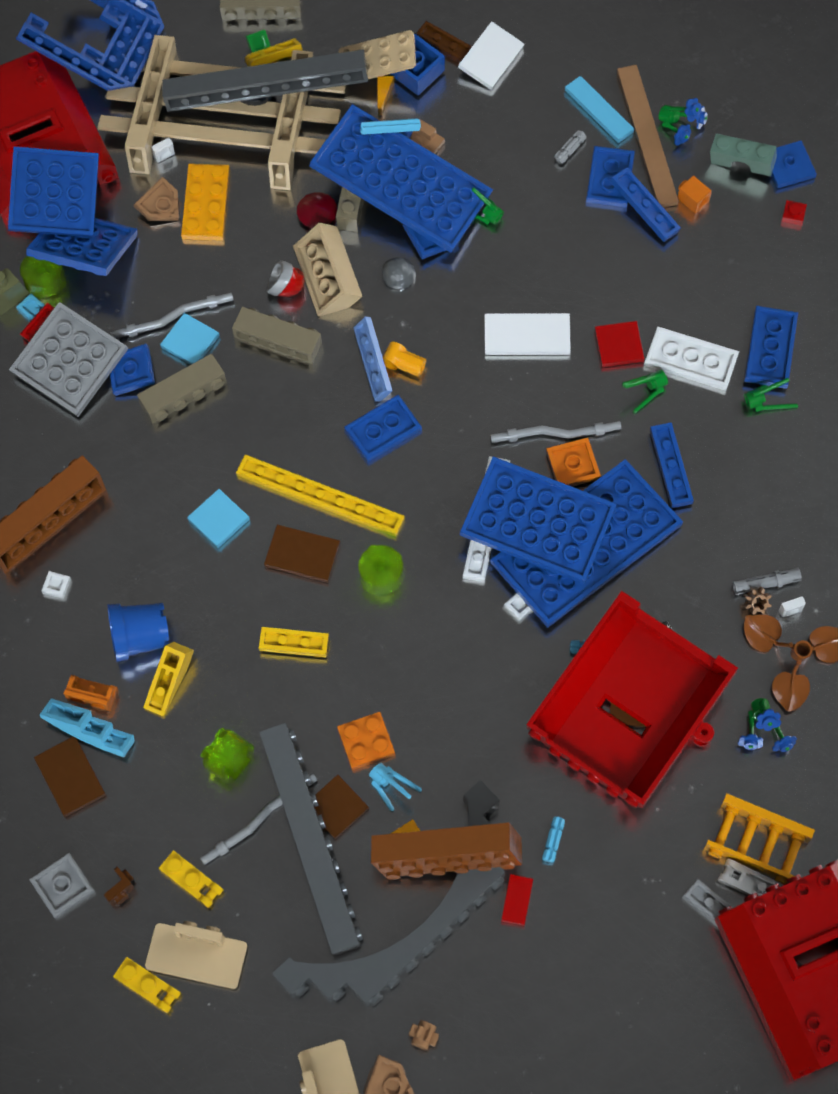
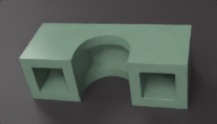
M716 134L710 150L711 164L731 168L732 162L738 161L747 164L753 173L771 176L777 159V148L773 145Z

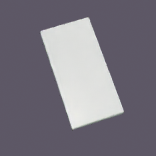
M570 313L485 314V355H570Z
M657 326L644 366L656 370L661 369L666 373L726 391L739 351Z

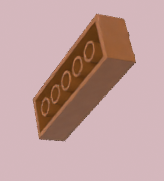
M83 455L78 459L72 460L65 470L55 474L47 485L38 488L30 499L21 502L13 513L4 516L0 520V569L5 574L106 491L100 473Z
M510 822L371 836V864L387 879L391 880L400 879V876L407 875L418 878L422 877L423 874L429 873L439 876L451 871L456 873H467L473 869L490 871L495 867L513 869L517 865H522V837Z

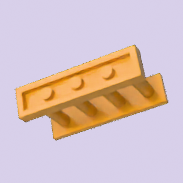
M726 793L721 808L725 809L726 815L715 842L708 840L704 849L715 858L721 859V857L732 859L752 870L774 878L775 881L783 885L788 884L787 879L794 876L790 872L800 846L804 842L808 844L811 841L815 830ZM740 815L747 818L748 824L737 851L725 847L724 843L735 816ZM762 824L769 827L770 833L758 861L746 856L757 825ZM783 833L791 836L792 843L780 870L768 865L778 836Z

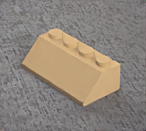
M318 223L293 245L318 316L350 308L363 297L337 226Z

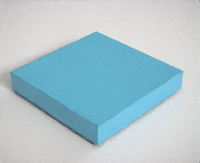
M183 313L160 346L165 351L191 365L204 358L220 335L216 330Z
M220 489L187 517L188 521L217 548L221 547L250 520L249 516Z

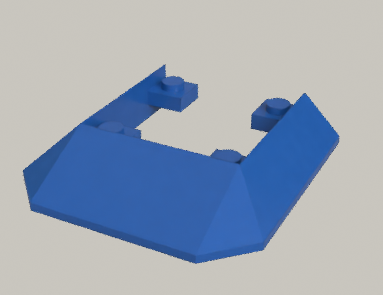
M89 0L104 9L99 19L117 29L104 53L88 44H85L81 53H78L44 34L49 22L33 13H30L16 37V40L101 88L111 91L135 85L149 58L154 36L161 34L164 24L155 3L151 0Z

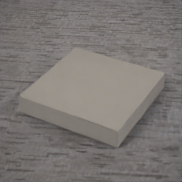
M67 853L29 879L55 919L95 892L70 853Z

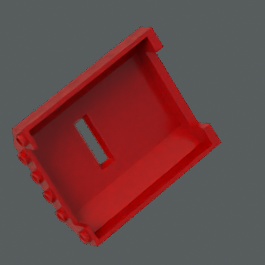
M37 51L0 65V216L5 225L8 224L14 147L99 153V184L110 183L114 179L119 178L116 166L66 67ZM49 119L53 124L13 142L9 137Z
M621 591L526 726L529 730L528 734L549 748L547 751L558 759L560 756L568 761L567 765L577 772L579 769L587 774L586 778L595 785L600 783L605 786V791L612 797L617 798L619 796L632 807L637 808L638 806L643 809L734 678L738 667L720 655L715 659L641 610L640 602ZM605 700H608L645 725L646 729L642 735L602 709L601 706Z
M838 860L826 864L825 868L822 865L816 866L808 870L809 875L802 878L800 874L787 879L788 884L780 887L778 883L766 888V893L758 896L757 893L751 894L743 898L744 903L734 908L729 906L718 911L719 916L714 919L790 1082L838 1061V950L799 967L794 959L796 955L838 938Z

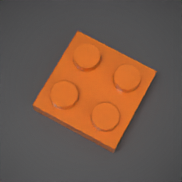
M588 438L546 448V454L556 481L573 487L596 481L601 477Z
M381 712L337 726L352 770L395 756V751Z

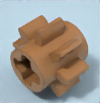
M750 587V592L743 595L747 600L743 605L746 609L751 608L750 612L753 615L757 611L765 614L764 610L767 607H771L768 599L772 596L769 593L764 594L765 589L763 587H760L758 590Z
M420 1020L418 1025L412 1024L408 1035L412 1037L411 1044L423 1050H428L429 1045L435 1047L439 1034L435 1033L437 1027L423 1020Z

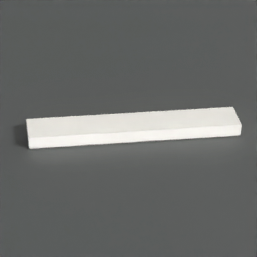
M489 456L486 471H487V469H488V467H489V464H490V462H491V460H492V457H491V456ZM499 458L510 463V460ZM473 540L470 541L463 579L485 583L491 547Z

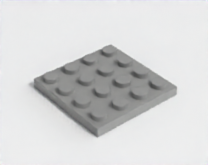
M59 302L15 360L9 371L79 417L129 348Z

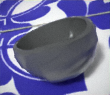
M394 257L387 260L382 267V278L390 288L405 289L412 285L415 280V268L405 258Z

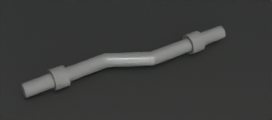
M232 292L219 296L214 294L206 296L207 299L183 304L158 320L138 325L134 323L126 325L127 328L111 331V336L115 339L125 336L130 338L138 336L137 333L164 327L183 313L206 307L214 308L218 307L217 304L233 301Z
M620 421L606 424L599 422L594 423V426L573 430L543 425L519 430L512 428L507 429V432L492 434L490 438L491 443L507 440L509 442L518 441V438L539 434L567 439L594 434L600 436L605 435V432L621 430Z
M313 773L309 775L312 784L318 781ZM280 795L266 804L246 827L225 841H219L214 845L215 848L201 856L200 859L204 865L219 855H225L232 846L252 834L272 811L283 804Z

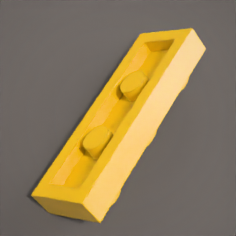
M262 627L259 651L326 658L329 634Z

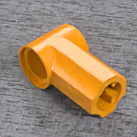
M390 342L382 356L385 367L391 370L401 369L417 377L422 374L426 364L425 358L407 351L403 345L397 342Z

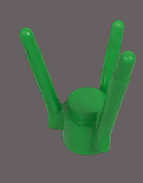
M473 187L472 191L486 204L482 212L484 217L477 215L475 219L484 222L487 226L490 222L494 225L497 224L503 217L504 211L490 198L487 199Z
M660 369L654 373L652 372L622 383L625 388L646 383L650 390H655L633 410L634 413H637L658 394L664 392L663 387L668 385V379L663 370Z
M789 378L778 381L770 386L762 385L744 393L748 409L754 408L755 412H759L762 410L798 408L799 405L797 403L762 405L766 402L764 393L789 382Z

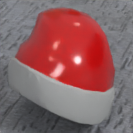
M278 261L272 270L266 292L273 296H295L304 286V273L286 261Z

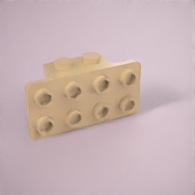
M411 30L341 47L338 50V53L364 49L368 79L412 69L416 66L415 37Z
M183 921V924L176 923L175 926L158 923L154 929L145 968L157 973L236 989L239 984L248 946L244 941L226 938L219 928L213 926H206V929L198 928L196 923L190 921Z
M339 1039L299 1052L298 1058L303 1080L299 1081L302 1094H359L347 1048L343 1040Z

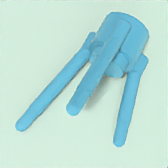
M383 763L377 764L369 774L373 779L371 784L377 789L390 811H394V807L381 785L386 787L390 783L405 797L411 798V795L394 781L393 777L418 792L422 791V788L395 772L390 766L386 767Z

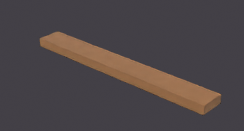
M637 65L617 68L618 79L654 197L663 208L678 205L679 200Z

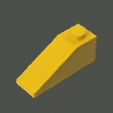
M176 642L165 645L143 706L144 709L165 716L187 672L194 652L193 649Z

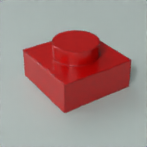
M786 200L782 222L802 226L807 204Z

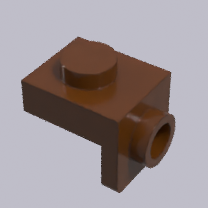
M118 866L114 868V871L121 880L104 894L112 906L122 904L129 897L128 894L135 889L131 883L134 880L126 869L121 871Z

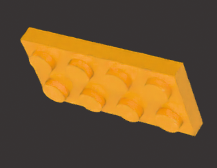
M188 164L181 232L182 240H224L230 175L229 165Z

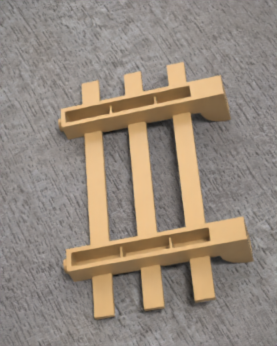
M160 35L154 36L149 58L141 71L145 72L141 87H128L107 91L106 99L136 102L132 118L101 115L97 127L98 130L128 133L125 150L130 173L150 175L153 160L151 146H153L154 136L271 149L268 159L270 188L291 190L295 152L316 154L326 141L325 139L299 137L302 121L338 124L341 109L305 106L308 91L284 94L281 103L267 102L262 105L251 106L237 101L191 108L278 118L274 134L158 121L162 105L165 106L162 87L163 79H169L170 75L190 76L240 68L175 61V37ZM293 50L291 60L313 57V52ZM346 85L313 91L345 94Z

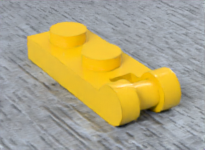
M293 38L246 55L244 62L249 67L276 63L285 57L291 58L293 50H303L301 43Z
M174 850L158 868L208 909L212 906L213 899L217 895L220 896L224 891L217 883L209 879ZM207 886L210 890L206 895L201 894L200 892Z
M128 957L125 958L113 976L114 979L167 1014L172 1008L170 1005L174 999H178L181 995V992ZM163 990L167 994L163 1000H160L158 996Z

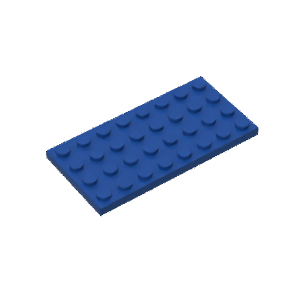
M352 104L313 157L309 167L452 253L485 204L472 191V188L475 187L487 199L492 194L493 189L399 132L361 134V122L380 120Z
M626 459L583 490L617 504L585 584L503 552L497 554L490 561L547 628L683 525L680 517Z

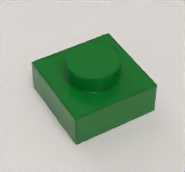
M265 29L245 36L251 53L271 47Z

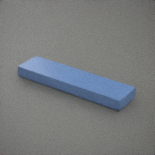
M364 317L353 329L374 400L381 402L393 390L371 317Z

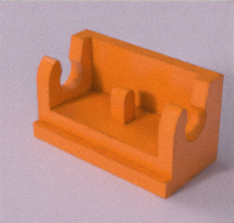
M71 675L63 694L67 701L110 712L118 688L113 685L109 686Z

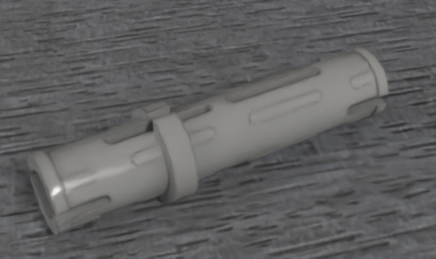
M797 567L786 571L775 570L767 575L733 581L732 585L735 595L750 592V587L754 590H758L760 587L764 589L770 587L781 588L789 583L801 582L802 577L800 569Z

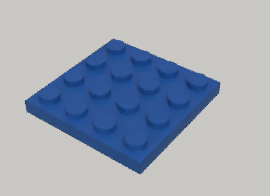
M14 147L8 231L94 237L99 153Z
M95 218L94 237L39 233L26 248V256L34 257L37 260L53 262L57 265L73 267L76 270L92 272L100 276H107L137 237L138 229Z

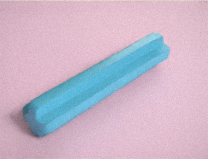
M418 118L361 122L360 124L361 134L419 131L421 128Z

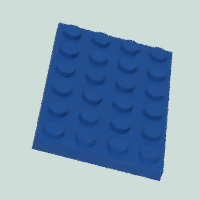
M493 456L461 528L460 536L585 584L617 504Z

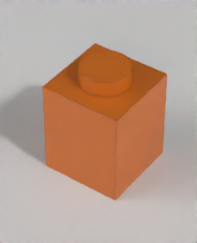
M694 175L688 181L684 180L679 185L678 200L696 214L710 202L712 190Z

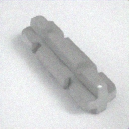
M577 130L573 135L574 138L571 137L561 148L562 151L559 150L555 154L554 158L558 163L563 164L568 159L567 156L570 157L580 146L579 143L582 144L586 140L587 136L583 131Z

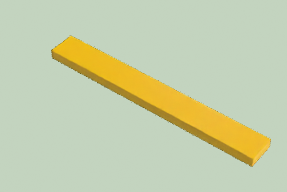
M246 454L236 471V475L394 537H397L405 519V516Z

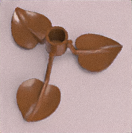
M761 614L747 615L744 619V634L747 642L753 649L759 652H768L773 644L791 648V657L796 661L792 674L788 672L778 674L772 682V693L786 711L796 710L805 702L810 692L808 678L805 675H796L801 662L807 659L812 654V651H815L817 659L822 662L834 663L838 661V628L831 626L816 628L809 636L810 643L805 640L798 641L796 644L792 642L783 643L776 641L782 634L781 624L776 618Z

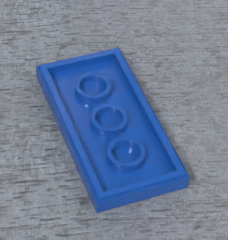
M756 306L744 382L770 386L778 381L789 378L798 312ZM789 382L779 386V388L787 389Z

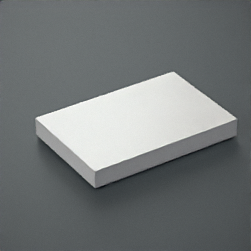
M491 22L460 62L458 68L492 90L522 50L524 43Z

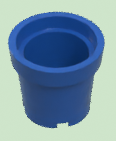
M163 602L121 606L120 603L107 604L116 662L128 660L129 656L164 648L165 645L169 644L166 616H163V610H165Z

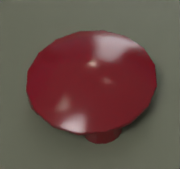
M313 192L305 195L297 205L299 221L308 226L310 230L318 223L329 225L336 220V202L325 193Z

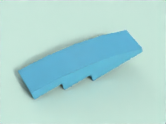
M52 698L40 713L42 719L60 730L99 749L121 757H125L135 741L134 735L113 729L111 722L92 717L91 710Z

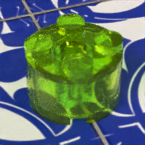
M26 256L21 262L20 275L28 292L32 293L36 298L49 299L50 296L58 295L64 289L66 276L62 265L46 260H37L30 256Z
M371 545L360 557L358 564L359 576L366 591L376 596H385L399 589L404 579L403 561L399 552L386 545Z
M221 728L216 733L212 744L206 746L201 753V758L204 759L203 766L225 783H230V778L237 779L248 766L251 760L248 758L249 752H254V745L231 729Z

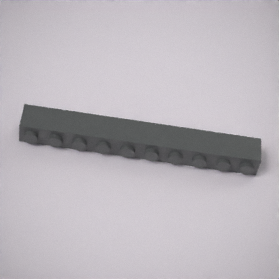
M363 49L163 79V100L167 112L364 83L368 82V71Z
M283 723L260 731L259 733L332 955L337 956L360 948V941L363 940L360 927L354 926L352 918L356 917L352 904H347L345 895H348L345 882L339 881L337 873L341 872L337 859L332 860L330 851L333 850V846L329 836H324L322 829L326 828L322 814L317 815L315 807L319 806L315 793L310 794L308 785L312 783L308 772H303L301 763H304L301 750L295 749L293 742L297 741L294 729H289L287 724Z

